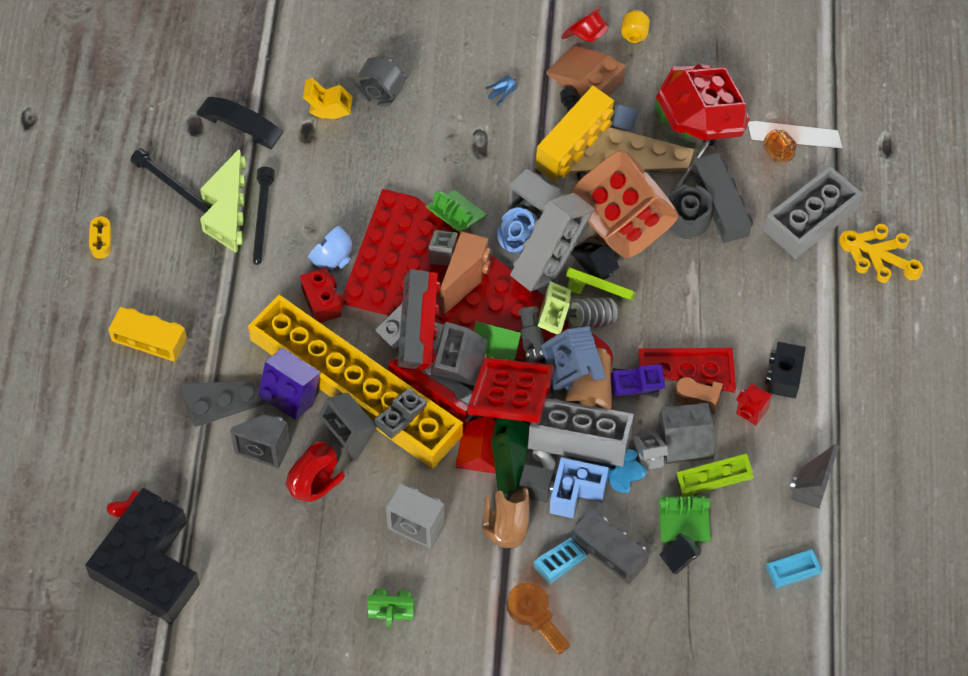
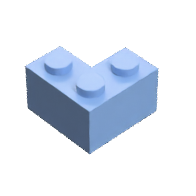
M561 457L550 499L549 513L574 518L578 497L603 502L609 468Z

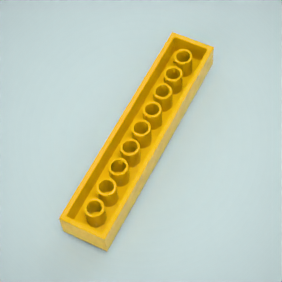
M278 294L248 325L250 340L272 356L284 348L320 371L318 389L330 397L349 393L373 422H375V418L392 406L394 399L409 388L427 402L426 407L392 439L376 427V430L432 470L463 436V422Z

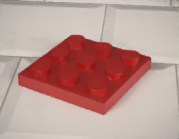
M484 357L467 407L468 415L539 423L555 373L554 365Z

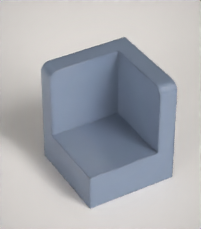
M614 103L611 126L633 131L639 110Z

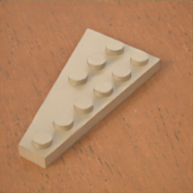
M610 127L606 132L602 131L598 135L599 138L593 147L590 148L588 146L586 148L583 158L578 163L574 162L571 165L568 175L590 172L600 162L619 150H624L641 165L644 172H686L689 169L694 149Z

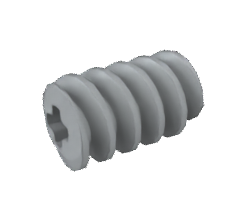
M611 298L574 299L569 303L566 320L571 328L605 327L616 322L618 315L617 305Z

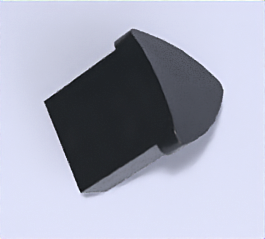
M680 533L676 536L677 539L659 554L673 574H678L701 554L700 545L690 537Z

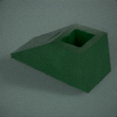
M500 418L495 422L491 443L497 488L504 495L519 489L528 451L530 426L523 421Z

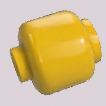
M632 10L623 16L621 26L623 38L631 43L645 40L649 32L650 20L648 16L640 10Z

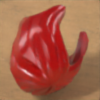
M322 441L313 443L289 470L285 485L294 498L306 502L315 501L325 496L344 479L345 474L341 471L332 480L333 471L338 461L335 451L328 443Z

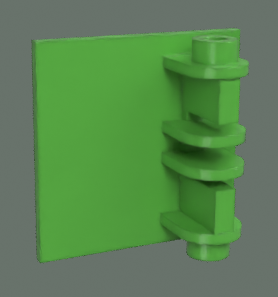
M455 190L447 194L443 191H436L433 195L435 200L426 205V208L459 233L488 215Z
M476 321L474 332L488 340L484 357L515 361L521 333Z
M705 496L659 497L661 542H674L679 533L690 537L695 542H710L708 511L710 499Z

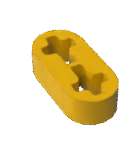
M99 216L90 222L89 248L93 257L102 259L111 252L112 229L110 221L106 217ZM101 225H103L104 227L102 228V233H99L98 229ZM99 242H102L103 246L100 250H97Z

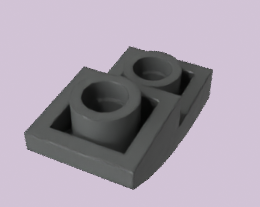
M409 388L394 399L392 406L375 418L374 423L377 428L392 439L426 407L427 402Z

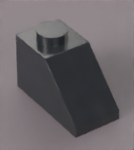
M587 239L575 246L571 252V255L589 275L602 280L611 277L613 271L620 268L607 243Z

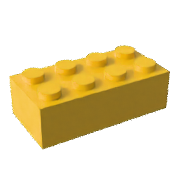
M592 86L537 146L535 168L555 183L561 177L565 178L571 170V165L574 162L578 163L583 158L586 148L588 146L590 148L593 147L599 138L598 135L610 128L612 124L611 117L614 113V100L595 86Z

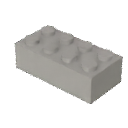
M829 166L767 214L763 231L796 259L857 211L863 193Z
M575 193L550 199L544 204L542 209L544 212L533 225L534 231L523 244L524 250L513 264L514 269L510 275L529 291L549 285L550 281L556 282L595 208Z
M547 398L540 422H531L528 449L623 467L632 435L634 414Z

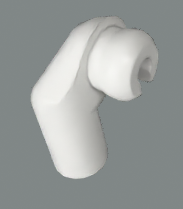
M533 450V459L540 461L543 465L542 468L553 470L554 473L555 459L551 453Z

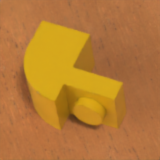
M314 78L305 80L303 98L310 104L309 112L319 118L337 119L350 114L353 96L341 85L325 89Z

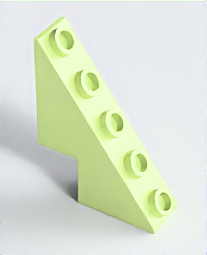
M239 149L200 189L202 201L211 207L200 218L202 231L234 252L238 251V245H242V231H239V226H243V212H240V207H244V193H241V188H245V175H242V170H246V156H241Z

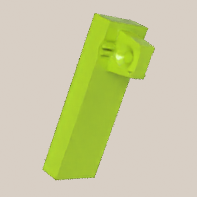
M570 267L566 274L569 277L567 288L572 290V293L578 295L582 294L586 285H590L634 301L636 292Z
M747 453L676 472L683 497L754 479Z

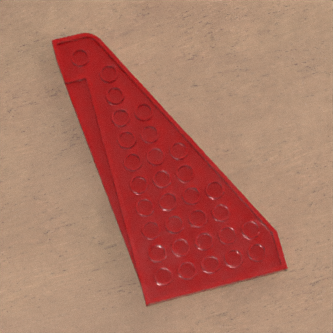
M382 189L342 295L344 305L390 316L402 304L404 275L410 269L438 273L437 281H440L441 288L448 266L430 264L429 245L434 231L438 230L458 233V242L461 232L459 233L444 220L426 208V204L419 198ZM490 255L489 261H491L489 273L484 274L481 283L446 314L441 313L440 292L436 295V304L439 305V312L435 322L440 324L448 322L474 331L475 323L478 321L521 333L523 327L518 310L527 307H537L539 310L537 317L539 319L545 296L538 290L529 291L510 275L511 269ZM566 318L561 333L567 329H573L568 325ZM542 328L544 343L557 336V334ZM592 333L591 335L594 337V344L596 345L595 348H602L607 351V354L611 356L612 367L613 354L610 347ZM521 335L515 360L526 362Z

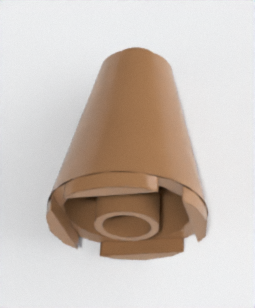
M596 348L606 378L593 381L592 375L590 373L572 383L565 401L612 410L611 356L607 354L605 349Z

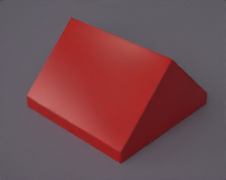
M482 417L467 422L463 426V436L460 440L456 468L496 474L491 443L495 420L490 417Z

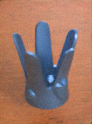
M506 75L497 83L485 87L486 89L492 87L495 89L488 95V99H493L503 93L497 103V106H499L509 93L517 89L516 79Z

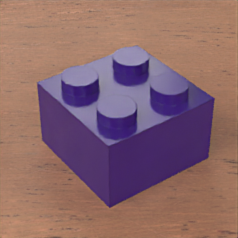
M282 348L265 361L258 396L296 420L313 406L320 371Z

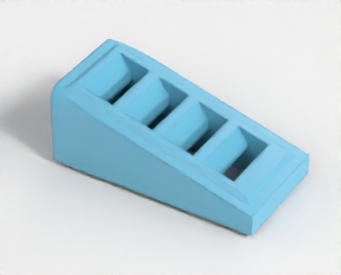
M569 538L533 562V569L550 586L584 560L587 554L572 538ZM571 547L577 556L573 557L567 549ZM563 552L569 561L566 562L560 554ZM556 558L562 565L558 566L553 559ZM548 563L554 568L553 571L546 566Z

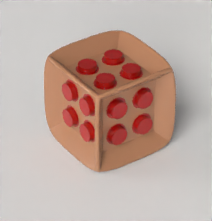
M619 150L600 162L570 192V194L575 193L595 208L588 221L589 224L611 249L627 259L639 254L651 245L679 217L675 207L656 182L624 150Z

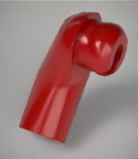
M132 491L125 501L109 503L107 506L108 514L113 517H121L139 492Z

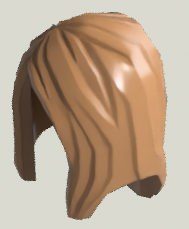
M524 487L514 492L510 501L504 498L502 491H497L495 494L496 511L490 509V496L485 497L482 530L492 543L501 548H517L526 537L529 526V492Z

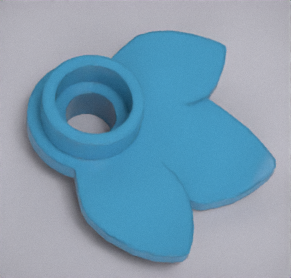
M627 450L623 467L599 463V466L615 467V469L608 471V481L615 491L629 493L630 482L647 476L645 468L636 461L637 451Z

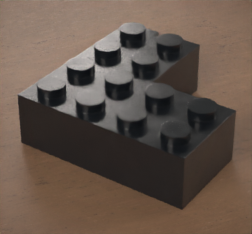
M142 488L85 564L89 577L172 625L200 585L197 572L165 555V552L187 524L184 510L167 500L162 502L160 496Z

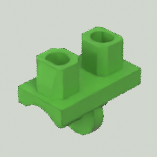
M375 589L372 595H368V618L386 620V627H392L393 620H413L414 597H411L409 590H400L397 592V596H387V591L384 589Z

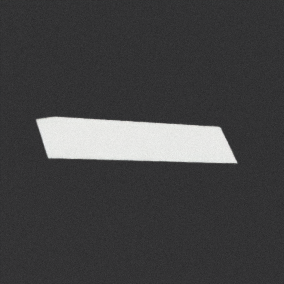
M750 121L748 123L751 140L842 148L838 130L761 121Z

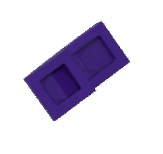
M662 365L639 366L637 369L619 370L611 373L615 396L641 394L666 388Z

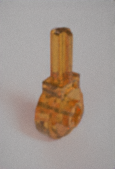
M531 582L516 585L510 591L507 600V611L510 617L519 624L528 625L533 632L539 630L558 654L564 653L570 647V644L550 621L553 614L548 609L549 598L545 590ZM523 603H525V604L531 603V604H532V607H531L530 605L524 606Z

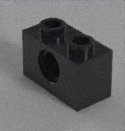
M778 342L776 350H771L769 364H773L772 370H767L765 384H769V394L796 399L806 347ZM780 368H785L789 371H783Z

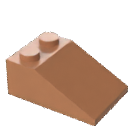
M573 46L546 71V74L564 87L576 89L580 98L592 86L610 96L624 83L626 66L607 54Z
M461 231L440 288L441 313L446 314L481 283L484 274L489 273L491 248H488V238Z

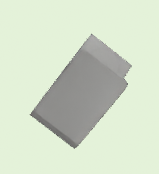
M434 231L429 245L430 264L449 266L458 233Z
M657 433L633 437L639 463L645 470L664 466V456L668 455L667 446Z

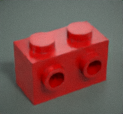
M327 268L300 275L301 289L312 317L319 323L342 317L341 307H344L343 298L340 293L336 294L335 288H337L335 278L333 275L329 276Z

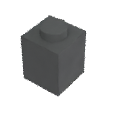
M525 464L519 490L523 487L527 488L529 499L547 503L555 480H553V470Z

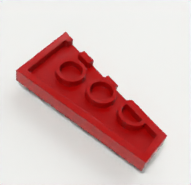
M733 348L638 349L639 366L662 365L664 379L678 382L680 379L688 377L694 379L696 383L711 387L713 382L722 383V391L731 393L736 391Z

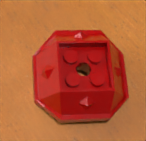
M699 63L694 66L672 67L656 96L673 131L685 132L692 137L702 140L742 137L750 120L741 91L737 89L726 67L712 68L709 64L700 65Z

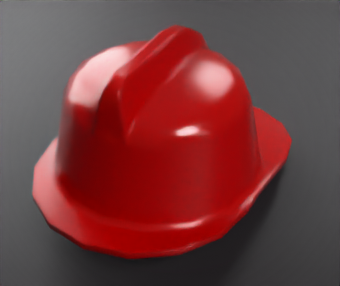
M599 6L591 14L569 27L563 33L561 39L564 40L576 35L587 42L598 40L608 31V25L599 13L601 7Z

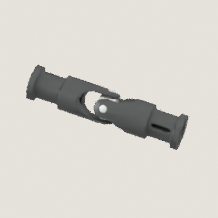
M537 307L519 309L518 315L521 316L523 329L521 330L526 362L536 363L535 361H539L540 364H546L545 357L543 356L544 353H542L540 346L544 344L542 328L537 326V313L539 310ZM549 389L547 398L554 399Z

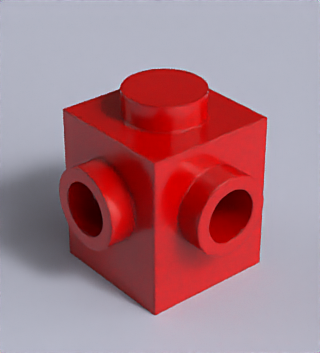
M751 383L747 390L742 389L737 396L738 406L736 414L756 426L769 409L772 395Z

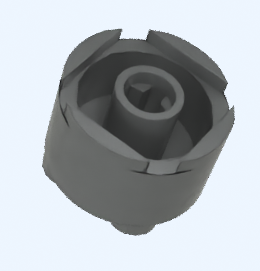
M382 56V58L371 57L367 59L357 75L354 86L356 91L367 101L370 102L373 99L378 101V106L387 107L392 104L407 76L393 64L394 62L391 58L387 56Z
M688 184L680 185L673 189L668 199L675 207L679 217L670 229L683 239H691L705 232L710 225L713 201L709 192L697 185L695 187H688Z

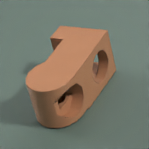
M685 377L677 382L675 397L683 405L708 403L710 413L715 414L723 384L713 382L711 387L696 383L694 379Z

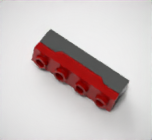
M410 269L404 275L398 367L426 370L435 361L436 351L433 349V341L437 337V327L434 326L439 312V305L436 304V295L440 292V281H437L438 273Z
M398 355L389 362L388 371L463 422V426L476 416L468 415L467 409L473 391L455 380L431 374L432 365L426 370L398 367Z

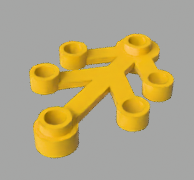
M878 224L874 230L857 233L853 230L841 233L839 244L844 251L851 252L857 272L866 273L870 267V261L863 258L861 251L868 253L877 273L876 278L881 283L888 282L891 277V270L884 267L882 260L904 269V276L909 280H917L921 277L923 266L920 261L915 259L907 261L887 252L897 248L905 249L909 243L908 235L900 233L893 240L871 245L866 241L876 238L883 240L887 237L888 227L886 225ZM881 273H884V274H886L887 276H886V277H883V276H881L880 274H881Z

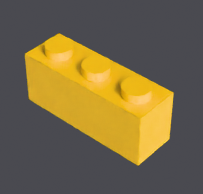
M120 307L108 329L111 341L174 362L177 361L187 341L185 327L176 322L169 323L163 321L155 315L148 316L133 308L126 309Z

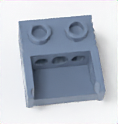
M590 326L567 329L540 345L546 364L554 365L555 373L552 379L554 390L565 387L566 393H568L573 382L589 373L592 375L593 381L606 378L598 351L595 348L596 345L594 344V337L591 335Z

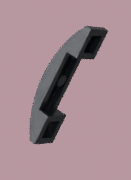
M207 97L196 112L198 116L213 123L219 120L251 135L254 142L271 150L283 135V131L265 117L243 105L223 98Z

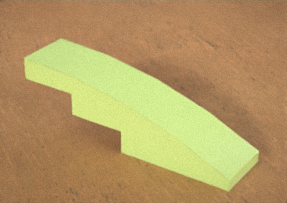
M550 281L540 310L538 327L557 335L561 333L570 305L569 301L572 290Z

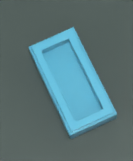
M813 549L766 564V569L775 589L819 575L822 572Z

